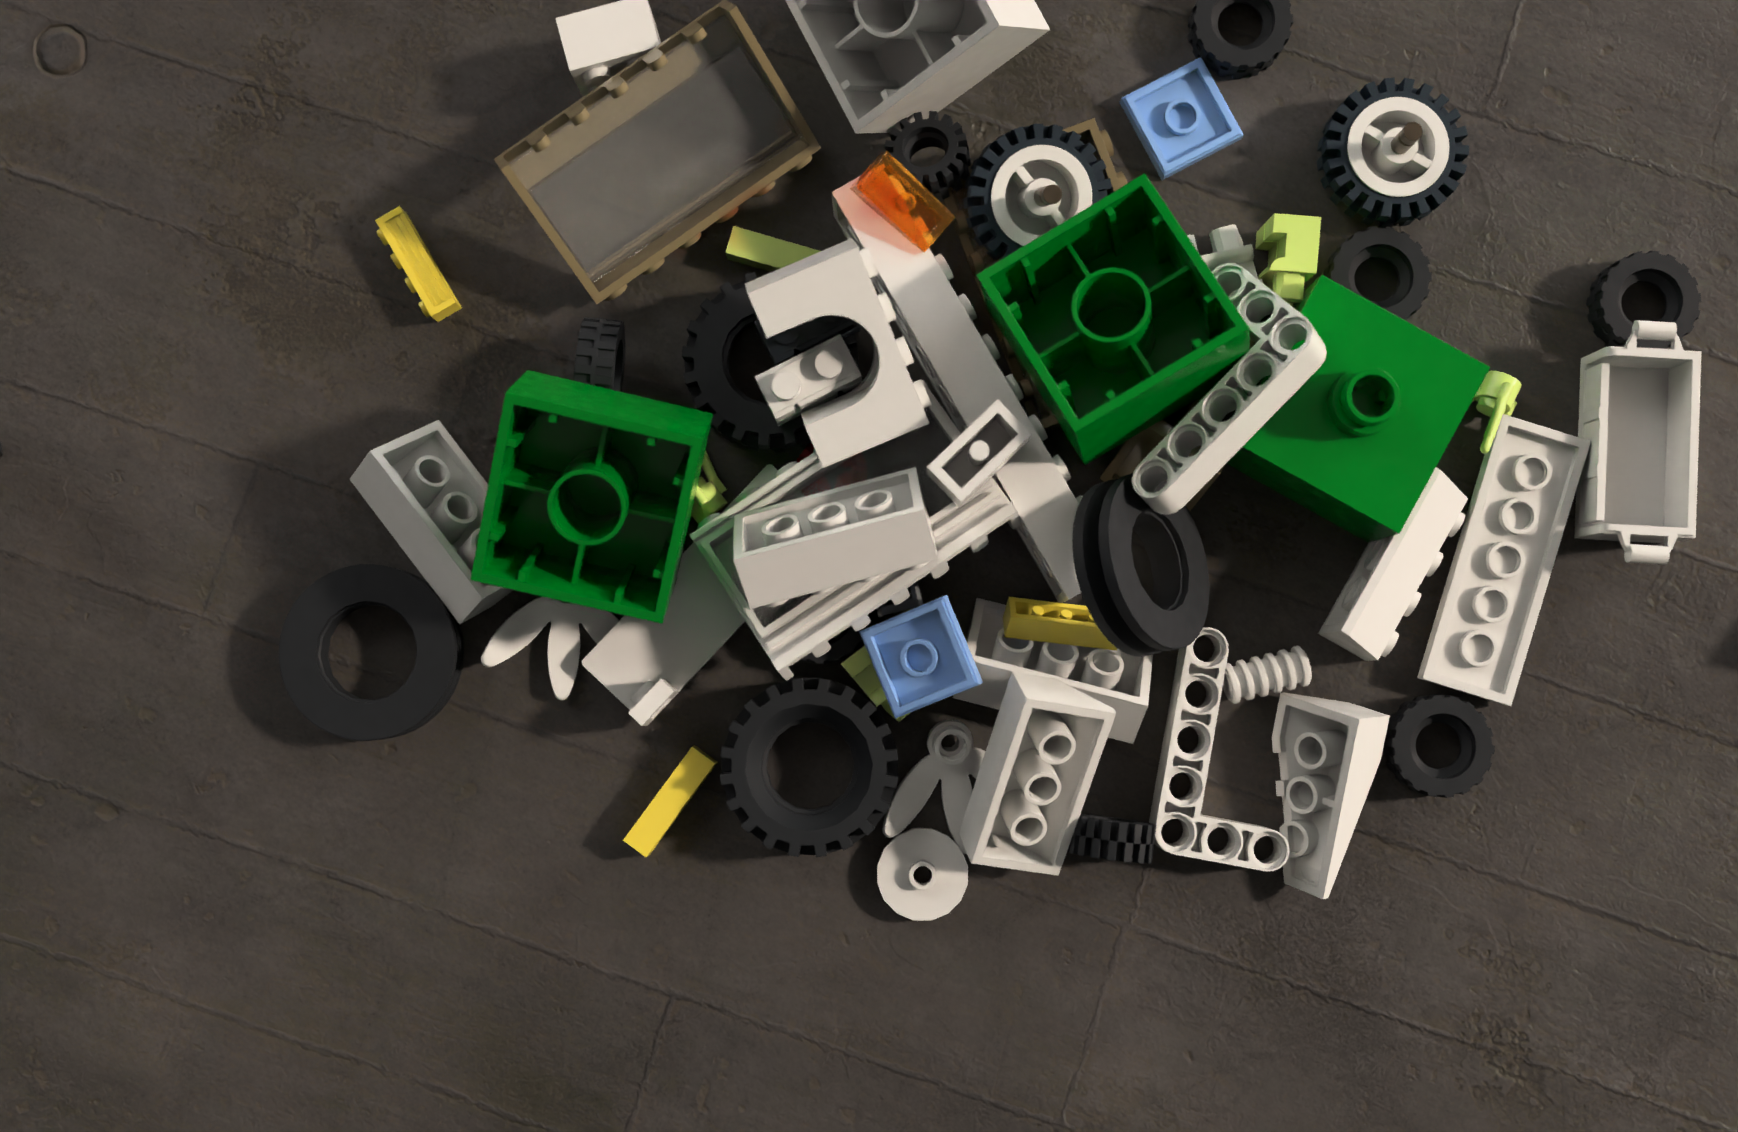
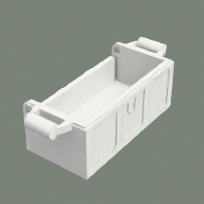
M1635 320L1632 326V333L1624 347H1604L1581 358L1578 437L1589 440L1591 443L1576 489L1574 538L1620 541L1624 550V559L1627 563L1666 565L1675 542L1696 538L1701 351H1685L1683 349L1680 338L1677 335L1675 322ZM1637 339L1671 341L1670 349L1637 347ZM1630 542L1662 543L1664 546L1630 544Z

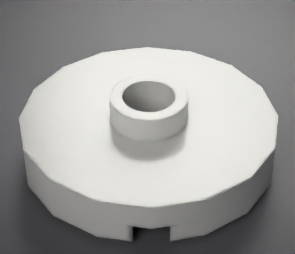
M911 828L896 835L884 847L877 863V885L883 900L897 914L913 921H932L948 914L962 900L968 885V865L961 848L948 835L933 828ZM925 866L930 869L931 878L927 882L920 883L914 879V871L918 867Z

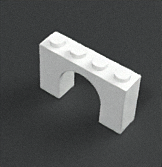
M853 238L745 283L747 294L766 338L811 319L826 315L850 318L861 324L871 334L874 345L873 362L867 376L860 385L845 395L801 413L805 428L823 468L929 424L924 408L931 406L926 389L921 379L912 382L906 367L914 363L912 354L904 336L895 339L889 322L897 319L886 292L877 295L871 281L872 277L879 275L868 247L859 250Z

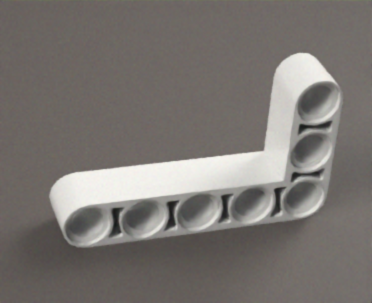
M1235 263L1219 265L1211 272L1227 296L1234 290L1239 289L1234 295L1229 296V299L1250 328V339L1256 344L1134 470L1132 476L1134 490L1159 514L1169 515L1182 509L1325 361L1326 346L1310 321L1242 266ZM1272 314L1265 322L1259 323L1263 317ZM1306 340L1302 346L1291 350L1297 342ZM1271 375L1267 382L1256 386L1263 377ZM1236 410L1232 418L1222 422L1225 415ZM1202 445L1198 453L1188 457L1192 449ZM1167 480L1164 488L1154 493L1158 484Z
M1212 627L1202 628L1199 636L1208 637L1214 645L1213 656L1208 661H1201L1195 656L1193 651L1195 641L1184 648H1180L1178 651L1149 823L1156 825L1154 844L1160 849L1175 855L1261 871H1275L1287 862L1290 854L1287 839L1280 832L1261 825L1201 815L1229 653L1227 639L1219 630ZM1194 681L1200 682L1206 690V699L1198 707L1191 706L1185 697L1187 686ZM1190 726L1197 732L1199 742L1193 751L1185 753L1179 748L1177 737L1183 728ZM1185 773L1191 781L1190 790L1185 796L1175 798L1170 792L1169 783L1174 775ZM1178 819L1183 826L1181 838L1174 843H1165L1161 836L1163 825L1168 820ZM1223 827L1228 834V843L1223 850L1212 852L1208 846V836L1212 830ZM1269 836L1273 842V852L1269 858L1258 860L1254 854V845L1259 838Z

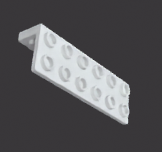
M771 464L766 465L723 512L734 506L738 497L745 491L754 487L761 488L773 480L778 470ZM800 491L787 501L804 497L805 495ZM731 537L713 550L747 601L733 561V537ZM693 542L682 554L675 589L663 624L624 615L582 660V665L630 710L628 714L641 726H648L746 621L695 542Z

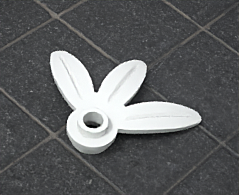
M540 596L513 613L496 630L481 656V663L488 668L502 663L527 646L547 623L551 622L547 648L548 672L554 695L558 700L562 701L569 697L577 675L580 657L579 623H582L591 638L598 644L620 620L608 611Z
M949 719L937 723L930 730L927 737V748L930 754L922 758L898 785L893 794L891 805L885 814L882 831L888 838L895 837L901 833L924 807L939 779H941L942 805L949 831L962 852L967 854L959 835V830L973 791L968 775L972 774L977 779L986 751L973 747L972 734L964 723ZM952 734L957 736V741L952 747L947 748L941 745L942 739L946 735Z

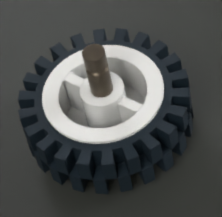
M1395 77L1384 78L1377 86L1375 81L1365 84L1359 92L1355 90L1350 94L1326 123L1322 131L1324 136L1318 143L1317 151L1322 152V155L1317 160L1318 171L1324 170L1325 176L1320 180L1323 188L1326 189L1331 186L1334 194L1330 197L1332 202L1337 205L1342 201L1348 206L1343 213L1351 218L1358 213L1363 216L1360 223L1369 226L1374 221H1380V228L1391 227L1395 223H1399L1400 227L1406 226L1415 219L1419 221L1428 216L1446 201L1460 183L1457 181L1465 174L1467 165L1462 164V162L1469 156V145H1462V141L1468 136L1466 126L1457 128L1455 122L1461 115L1457 108L1448 113L1443 107L1449 101L1443 93L1437 99L1429 95L1434 87L1424 83L1419 89L1413 88L1415 79L1404 78L1400 84H1395Z
M1043 123L1013 129L998 137L982 150L983 153L979 158L975 159L970 168L972 173L966 179L964 188L967 189V197L963 198L964 209H968L969 218L966 219L968 227L973 228L976 234L974 239L979 246L983 245L988 250L987 254L990 257L999 260L1005 258L1107 196V189L1112 188L1110 178L1105 179L1102 170L1107 167L1103 159H1096L1093 154L1096 149L1091 143L1084 144L1079 140L1081 135L1074 131L1069 133L1063 131L1062 126L1054 124L1043 126Z

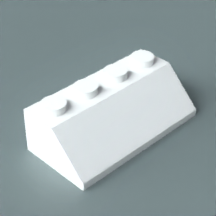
M439 420L369 451L351 476L350 481L459 624L492 607L513 591L512 589L470 580L488 484Z
M916 467L734 515L733 561L750 609L760 606H779L791 598L806 594H825L836 586L855 581L860 583L870 582L879 578L882 574L901 569L916 570L922 568L928 562L938 560L934 535Z
M1435 468L1400 534L1368 543L1318 633L1365 661L1379 660L1380 656L1386 657L1391 652L1399 637V633L1395 632V629L1403 616L1408 617L1419 603L1421 593L1417 590L1425 576L1430 577L1434 574L1443 559V553L1439 550L1446 537H1453L1464 522L1466 514L1461 511L1468 498L1440 469Z
M980 598L976 599L966 642L983 683L955 694L953 698L999 710L1012 671L1055 678L1114 708L1116 715L1108 738L1131 744L1134 743L1148 708L1153 654L1136 657L1128 655L1119 649L1116 651L1004 637L1003 614L1006 605Z
M1012 671L959 830V835L971 864L1059 876L1116 715L1114 708L1058 679Z

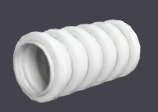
M1293 646L1291 652L1281 649L1277 652L1276 656L1269 652L1264 654L1263 659L1257 656L1251 657L1248 663L1243 659L1237 660L1236 666L1227 663L1223 689L1228 700L1233 704H1237L1242 697L1249 701L1254 699L1255 694L1261 697L1267 696L1270 690L1277 694L1282 692L1283 687H1286L1288 690L1295 689L1298 683L1305 687L1310 684L1312 679L1310 662L1307 654L1300 646Z

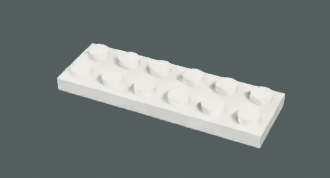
M1503 414L1488 453H1485L1417 676L1418 679L1502 705H1512L1591 441Z

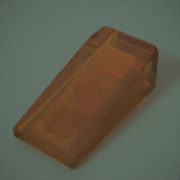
M888 151L881 153L850 187L864 203L922 252H926L955 218Z

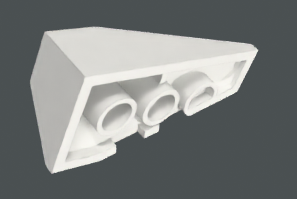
M1280 693L1272 733L1273 753L1279 754L1281 780L1275 781L1277 796H1282L1284 824L1279 829L1280 833L1287 839L1290 852L1287 862L1283 865L1285 884L1321 899L1329 897L1381 761L1390 715L1349 702Z

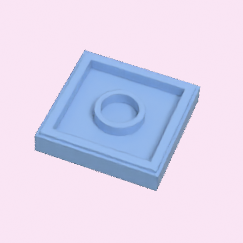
M1201 57L1122 97L1120 100L1126 116L1161 180L1241 140L1244 135Z
M947 595L859 631L895 719L983 683Z

